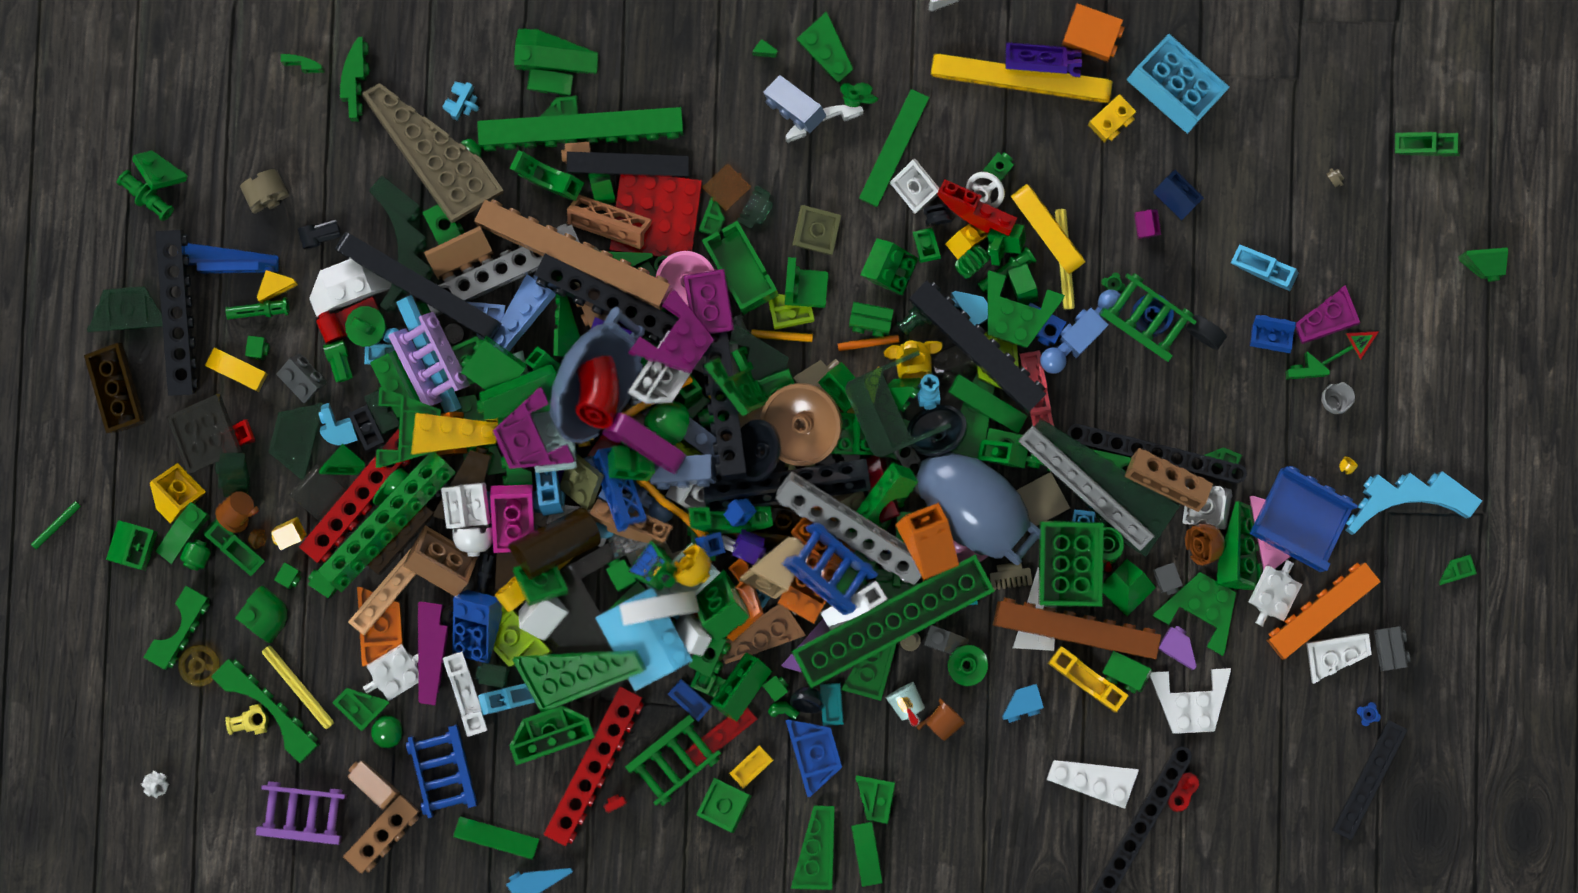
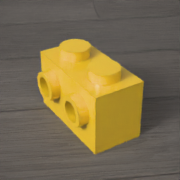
M1119 94L1089 122L1088 126L1104 143L1108 139L1112 141L1120 134L1118 130L1123 125L1128 127L1135 120L1133 116L1136 111Z

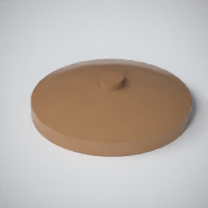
M795 383L777 390L767 400L761 413L760 420L771 423L776 429L781 445L779 459L787 464L808 466L818 463L828 457L839 443L842 433L840 410L833 398L815 385Z

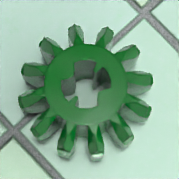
M975 245L956 261L955 268L960 275L967 279L979 271L989 261L990 257L984 248L980 245Z

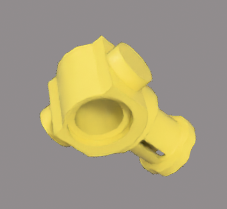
M262 704L249 706L250 710L243 712L242 716L226 717V727L229 735H233V732L246 730V732L254 731L255 735L266 733L269 716L264 711V708H262ZM258 713L263 717V722L260 725H256L253 721L254 716Z

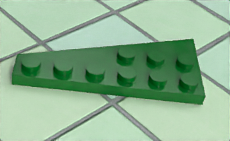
M637 650L515 656L512 659L541 713L640 674L647 669Z

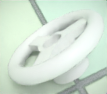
M989 172L973 174L966 185V189L970 191L974 189L975 193L982 195L980 201L997 208L1003 202L1005 195L1003 184L995 175ZM979 178H987L993 182L989 185H980L975 181ZM997 187L998 198L995 202L991 203L990 194Z

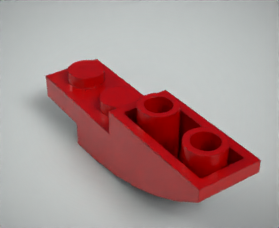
M944 179L937 193L939 198L954 213L986 233L992 228L1009 236L1016 223L1017 217L981 202L982 195Z

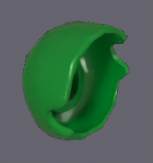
M383 715L377 718L371 729L374 743L381 748L396 746L403 734L401 722L392 715Z

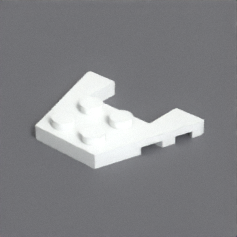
M1230 668L1211 669L1212 691L1170 693L1169 671L1151 673L1150 678L1172 733L1215 731L1231 672Z

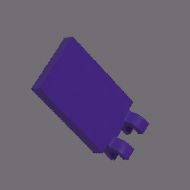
M1006 43L1005 69L1067 74L1068 71L1073 77H1080L1081 71L1074 69V67H1082V59L1073 58L1081 57L1082 51L1080 49L1070 51L1067 50V47Z

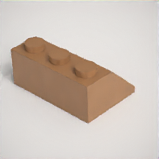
M480 226L424 252L438 280L443 279V281L454 275L453 273L459 270L463 272L465 269L472 267V264L478 261L482 263L494 254Z
M425 525L409 551L404 567L453 596H457L468 584L478 556H467V552L460 551L453 541Z

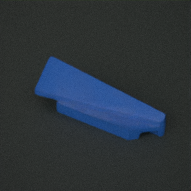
M191 243L185 246V254L189 255V266L197 265V271L200 274L265 273L266 270L279 272V257L275 255Z

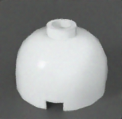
M475 525L473 527L467 526L465 529L453 528L455 546L460 551L467 552V556H480V552L490 548L493 542L492 526Z

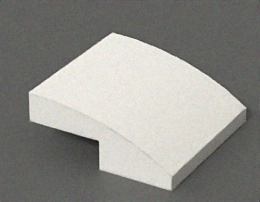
M486 483L441 488L447 529L488 525L491 523Z

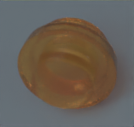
M254 529L250 533L248 543L252 545V548L258 549L265 544L267 539L265 531Z

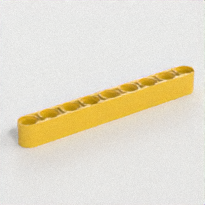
M934 54L931 76L1102 103L1110 102L1113 84L1108 79L1082 75L1080 77H1073L1069 73L1005 69V64L943 54Z

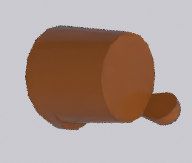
M239 491L234 492L221 502L216 508L215 515L220 525L233 533H240L248 526V517L256 514L259 508L257 506L254 508L253 500L248 494Z
M939 698L940 705L931 716L920 722L916 728L921 730L927 724L933 732L945 741L966 722L943 699Z

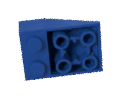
M466 589L453 598L452 654L463 651L465 658L487 664L490 662L502 618V604L495 596Z

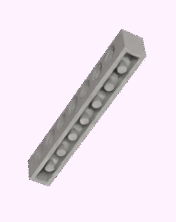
M563 224L556 228L558 230L557 233L565 235V233L570 234L576 238L575 241L580 243L572 224L569 226ZM519 246L517 250L511 251L509 249L500 254L501 257L495 260L489 258L483 261L480 267L474 268L472 266L465 269L463 274L458 277L452 275L444 279L445 283L438 286L445 290H450L453 295L465 302H469L522 278L526 274L535 272L543 256L536 257L533 251ZM518 256L526 257L525 264L521 266L515 264L516 258ZM501 264L507 265V271L504 274L497 273V267ZM481 273L489 275V279L484 283L478 281ZM464 281L470 283V288L467 291H461L459 288L460 284ZM428 305L430 311L434 312L436 317L443 314Z
M792 471L777 490L776 499H778L780 504L785 507L789 506L799 516L813 521V524H822L833 537L843 540L851 549L859 550L869 560L878 562L886 571L894 572L902 581L915 585L921 578V574L903 541ZM801 495L804 497V499L800 500L797 499L795 496ZM819 506L822 509L814 510L812 507ZM831 517H836V518H838L839 520H838V521H832L830 518H831ZM854 528L856 531L849 532L847 529ZM866 539H871V540H873L874 542H872V543H867V542H865L864 540H866ZM889 550L891 553L885 554L882 551ZM900 561H906V562H908V564L903 565V564H900L899 562H900Z

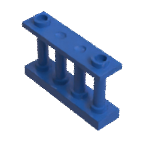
M819 523L808 525L805 529L812 534L798 556L794 555L786 558L782 565L843 616L854 613L857 606L852 603V597L864 579L875 578L878 574L869 563L863 562L827 532L825 526ZM819 540L827 549L814 569L806 564L805 560ZM833 553H835L843 561L830 581L827 582L821 577V572ZM850 566L858 574L846 593L842 594L837 590L836 586Z
M458 725L448 727L449 732L442 736L415 742L414 737H408L409 742H406L407 752L409 755L412 754L424 801L421 803L423 815L427 814L428 818L434 817V810L460 803L467 804L468 808L478 806ZM444 743L453 745L454 752H451V755L420 762L417 750ZM449 763L458 765L459 772H456V775L425 783L422 770ZM455 783L463 785L464 792H461V795L430 803L428 790Z

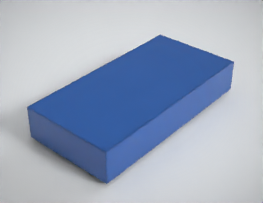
M682 679L668 693L673 700L698 722L712 707Z

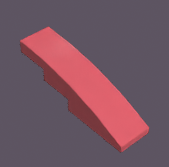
M1040 350L1020 354L1021 366L1030 373L1029 378L1034 383L1037 380L1045 387L1044 392L1046 393L1030 411L1032 425L1044 436L1055 434V428L1051 414L1044 369L1040 364Z

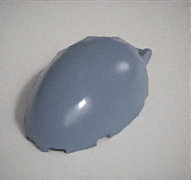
M618 307L610 311L603 324L593 327L575 342L564 356L555 378L549 414L557 432L565 441L583 443L599 435L598 432L601 430L583 422L576 413V407L580 398V384L576 371L582 364L600 356L613 357L618 372L620 388L616 414L620 413L630 400L632 395L628 392L636 381L638 373L642 371V357L630 355L628 352L637 339L644 335L645 329L640 325L637 326L622 314L621 309ZM617 321H619L625 327L631 330V335H629L622 328H620L619 325L616 324Z
M952 452L939 456H929L921 461L916 477L920 497L924 499L928 507L936 503L940 504L948 520L952 539L960 545H965L970 550L975 551L974 553L992 558H1002L1005 556L1015 565H1019L1022 562V557L1039 539L1040 529L1029 521L1028 510L1022 497L1010 482L979 459ZM1026 531H1029L1031 535L1026 539V541L1017 550V552L1014 553L1011 549L1022 538Z

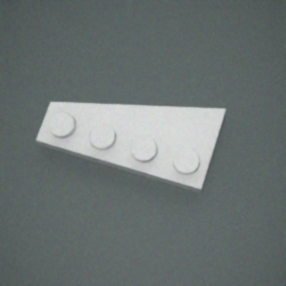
M1053 760L1046 780L1125 809L1139 770Z

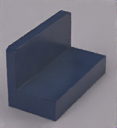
M1176 170L1168 175L1153 191L1181 220L1204 199Z

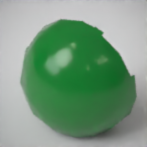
M680 402L658 403L646 414L643 426L675 446L684 439L687 432L689 412L687 407Z

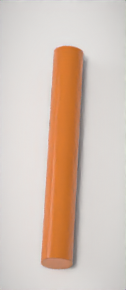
M891 335L884 336V338L877 337L837 343L838 351L899 343V336Z

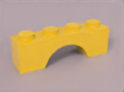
M1062 646L1057 649L1047 663L1113 712H1117L1129 696L1117 686L1095 673Z

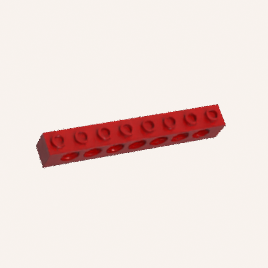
M399 429L383 446V450H398ZM375 456L302 542L299 548L317 563L321 564L322 561L325 563L332 556V549L335 546L339 547L345 541L346 537L344 535L348 530L353 531L359 524V517L362 514L366 515L373 507L371 503L376 492L390 474L402 468V466L406 468L412 459L398 462L391 468L387 466L376 468ZM377 472L383 475L380 483H374L372 479L373 475ZM363 488L369 490V496L366 499H361L359 496V492ZM349 504L356 506V512L352 515L346 513V507ZM336 520H341L343 523V527L339 531L333 529V523ZM327 535L329 537V544L322 547L319 540L322 536Z
M619 687L595 734V738H593L544 833L545 836L564 846H567L568 842L573 843L577 832H575L577 825H582L587 816L584 813L587 806L591 807L594 803L596 788L602 787L606 779L603 776L606 769L610 770L616 760L613 758L615 751L621 750L625 742L622 739L625 732L629 733L635 723L632 721L634 714H639L643 708L642 697L623 687ZM623 705L627 706L630 710L629 715L625 718L620 717L618 714V709ZM612 724H617L620 727V733L617 736H612L609 733V727ZM604 742L608 743L611 748L610 752L606 755L599 751V746ZM598 761L600 763L601 770L598 773L591 772V762ZM584 779L591 782V789L587 792L580 788V783ZM578 798L581 800L582 806L579 810L572 809L570 805L572 799ZM563 817L571 818L572 826L570 828L562 827L561 820Z

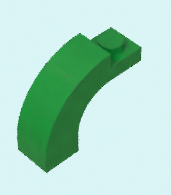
M518 150L510 166V169L518 173L520 177L550 192L576 201L584 182L573 175L549 167Z

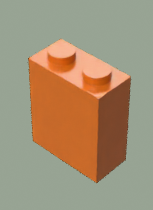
M1077 3L1062 45L1074 50L1080 49L1082 53L1108 62L1109 57H1114L1118 47L1114 45L1116 38H1121L1125 27L1121 26L1123 20Z

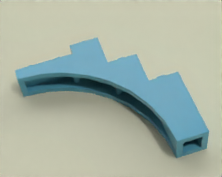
M1443 471L1438 474L1434 473L1427 482L1430 484L1429 486L1411 473L1406 474V476L1403 474L1395 483L1397 488L1380 475L1370 476L1363 485L1365 487L1363 493L1369 498H1364L1358 505L1360 510L1356 516L1352 514L1346 522L1348 526L1345 530L1353 535L1367 520L1378 512L1403 503L1422 502L1435 504L1453 510L1464 518H1470L1482 500Z

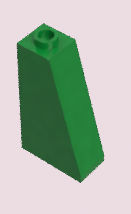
M552 364L480 392V400L477 401L478 413L482 414L484 420L508 417L541 387L551 404L552 388L556 378V372ZM550 404L530 414L549 412Z

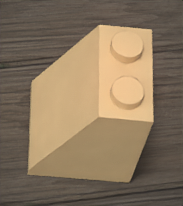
M788 537L743 574L739 581L774 599L778 598L789 589L794 574L782 565L788 557L798 556L805 545L797 538Z

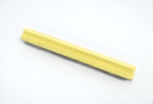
M1057 209L1055 211V220L1069 238L1066 209ZM1060 264L1062 294L1065 295L1063 308L1071 310L1075 307L1072 273L1068 274Z
M267 646L263 649L262 654L325 729L330 728L334 724L332 718L272 646Z

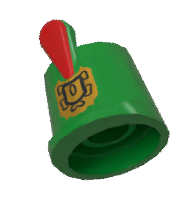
M1104 527V572H1111L1113 570L1112 564L1117 561L1124 549L1122 534L1111 527Z

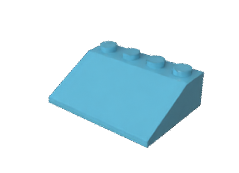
M1170 34L1152 50L1127 79L1129 83L1187 134L1229 89L1227 84Z
M653 587L621 604L658 596ZM619 605L595 617L613 652L637 650L647 668L644 672L628 678L634 691L692 661L669 617L623 625Z

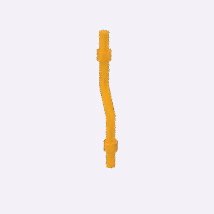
M636 480V483L641 488L644 487L660 505L681 518L690 527L688 513L667 500L650 481ZM691 528L698 537L709 534L706 531Z

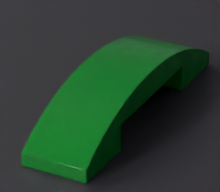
M771 506L754 507L757 511L745 525L735 527L723 515L726 511H710L709 507H689L690 528L713 533H740L742 529L751 532L769 528L773 525Z

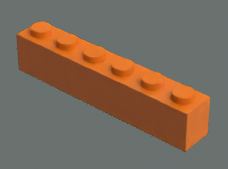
M1357 562L1348 569L1350 573L1347 576H1339L1332 582L1334 586L1331 589H1323L1316 595L1318 597L1313 603L1307 602L1300 608L1302 610L1297 616L1292 614L1284 621L1286 623L1285 626L1281 629L1276 627L1268 634L1270 638L1266 641L1282 660L1286 659L1381 582L1366 563L1359 564Z

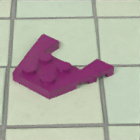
M673 289L662 306L676 315L679 320L659 348L639 337L628 353L633 356L644 357L648 361L663 363L667 367L690 374L714 339L680 295Z
M542 387L537 389L493 430L510 469L575 462L568 444L547 452L530 413L550 404Z

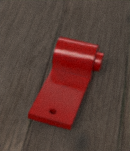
M370 297L338 313L330 314V311L318 315L319 319L316 322L325 343L329 344L348 336L345 323L348 315L354 309L361 306H370L379 310L374 297Z

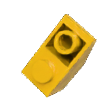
M968 224L959 230L945 245L959 259L972 247L986 239L988 233Z

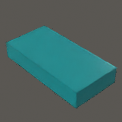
M840 683L821 684L820 695L823 700V726L842 725L843 711Z

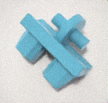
M455 81L451 92L458 95L459 98L457 102L447 98L442 107L457 121L463 110V113L469 116L471 110L478 111L479 109L475 105L476 96L472 95L470 101H468L474 90L473 85L468 82L463 84Z

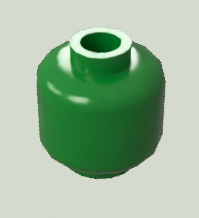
M195 539L194 543L187 542L180 556L181 561L184 562L183 566L195 571L205 568L211 555V551L206 548L207 543Z

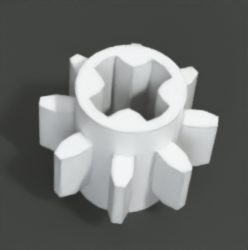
M156 771L146 775L141 784L146 788L144 793L155 798L165 794L169 785L165 781L167 777L162 773L158 774Z

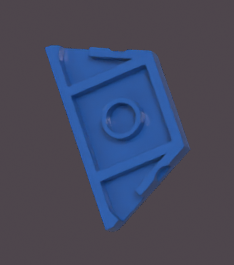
M786 720L807 797H811L842 768L831 727Z

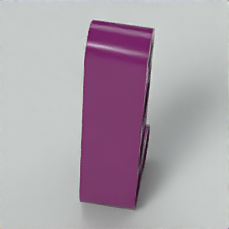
M623 413L616 414L612 425L605 428L602 432L608 439L615 442L622 441L672 474L677 473L686 457V454Z

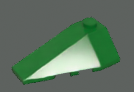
M518 29L514 66L518 70L536 69L554 72L597 74L598 53L540 30Z
M557 276L556 282L561 281V276ZM556 294L555 325H557V329H554V357L556 360H563L567 352L580 338L568 296L562 297Z
M1240 501L1235 502L1224 540V552L1219 558L1217 584L1229 589L1254 590L1263 573L1262 563L1258 564L1256 551H1259L1258 544L1255 545L1253 535L1250 534L1254 525L1252 508L1250 505Z

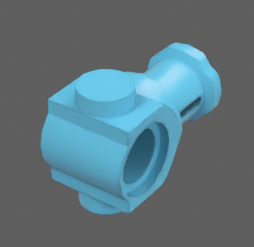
M927 374L918 385L920 391L917 396L919 407L924 406V409L930 410L936 408V405H940L938 378L933 374Z

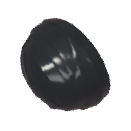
M801 687L791 696L790 704L800 712L818 713L823 710L822 696L814 688Z

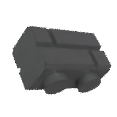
M1401 626L1374 630L1380 671L1408 667L1407 663H1410V654L1408 650L1405 651L1404 642H1407L1405 630H1401Z

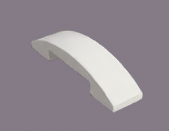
M847 105L823 109L827 116L824 120L841 114L843 120L847 121L863 115L864 112L860 106L849 107ZM794 125L786 135L787 143L806 136V130H800Z
M695 591L659 596L619 605L623 625L699 612Z
M463 651L443 657L467 737L487 731L478 695Z

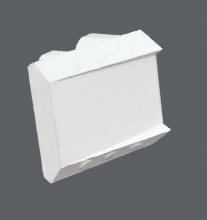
M1212 486L1207 503L1199 512L1189 507H1184L1183 524L1197 525L1207 523L1216 526L1218 529L1226 530L1232 490L1220 486Z

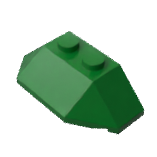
M561 705L523 719L509 746L517 766L593 739L595 736L587 717Z

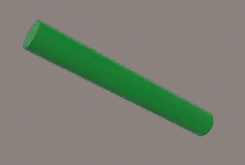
M74 501L31 545L37 550L81 505Z

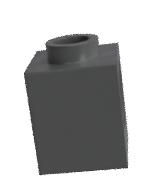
M1174 562L1152 570L1161 593L1166 592L1167 595L1179 592L1178 587L1183 586Z

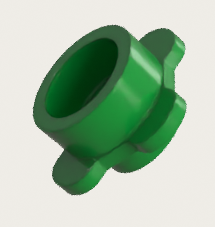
M1113 273L1112 276L1103 278L1101 281L1106 290L1124 291L1125 284L1122 283L1118 273Z

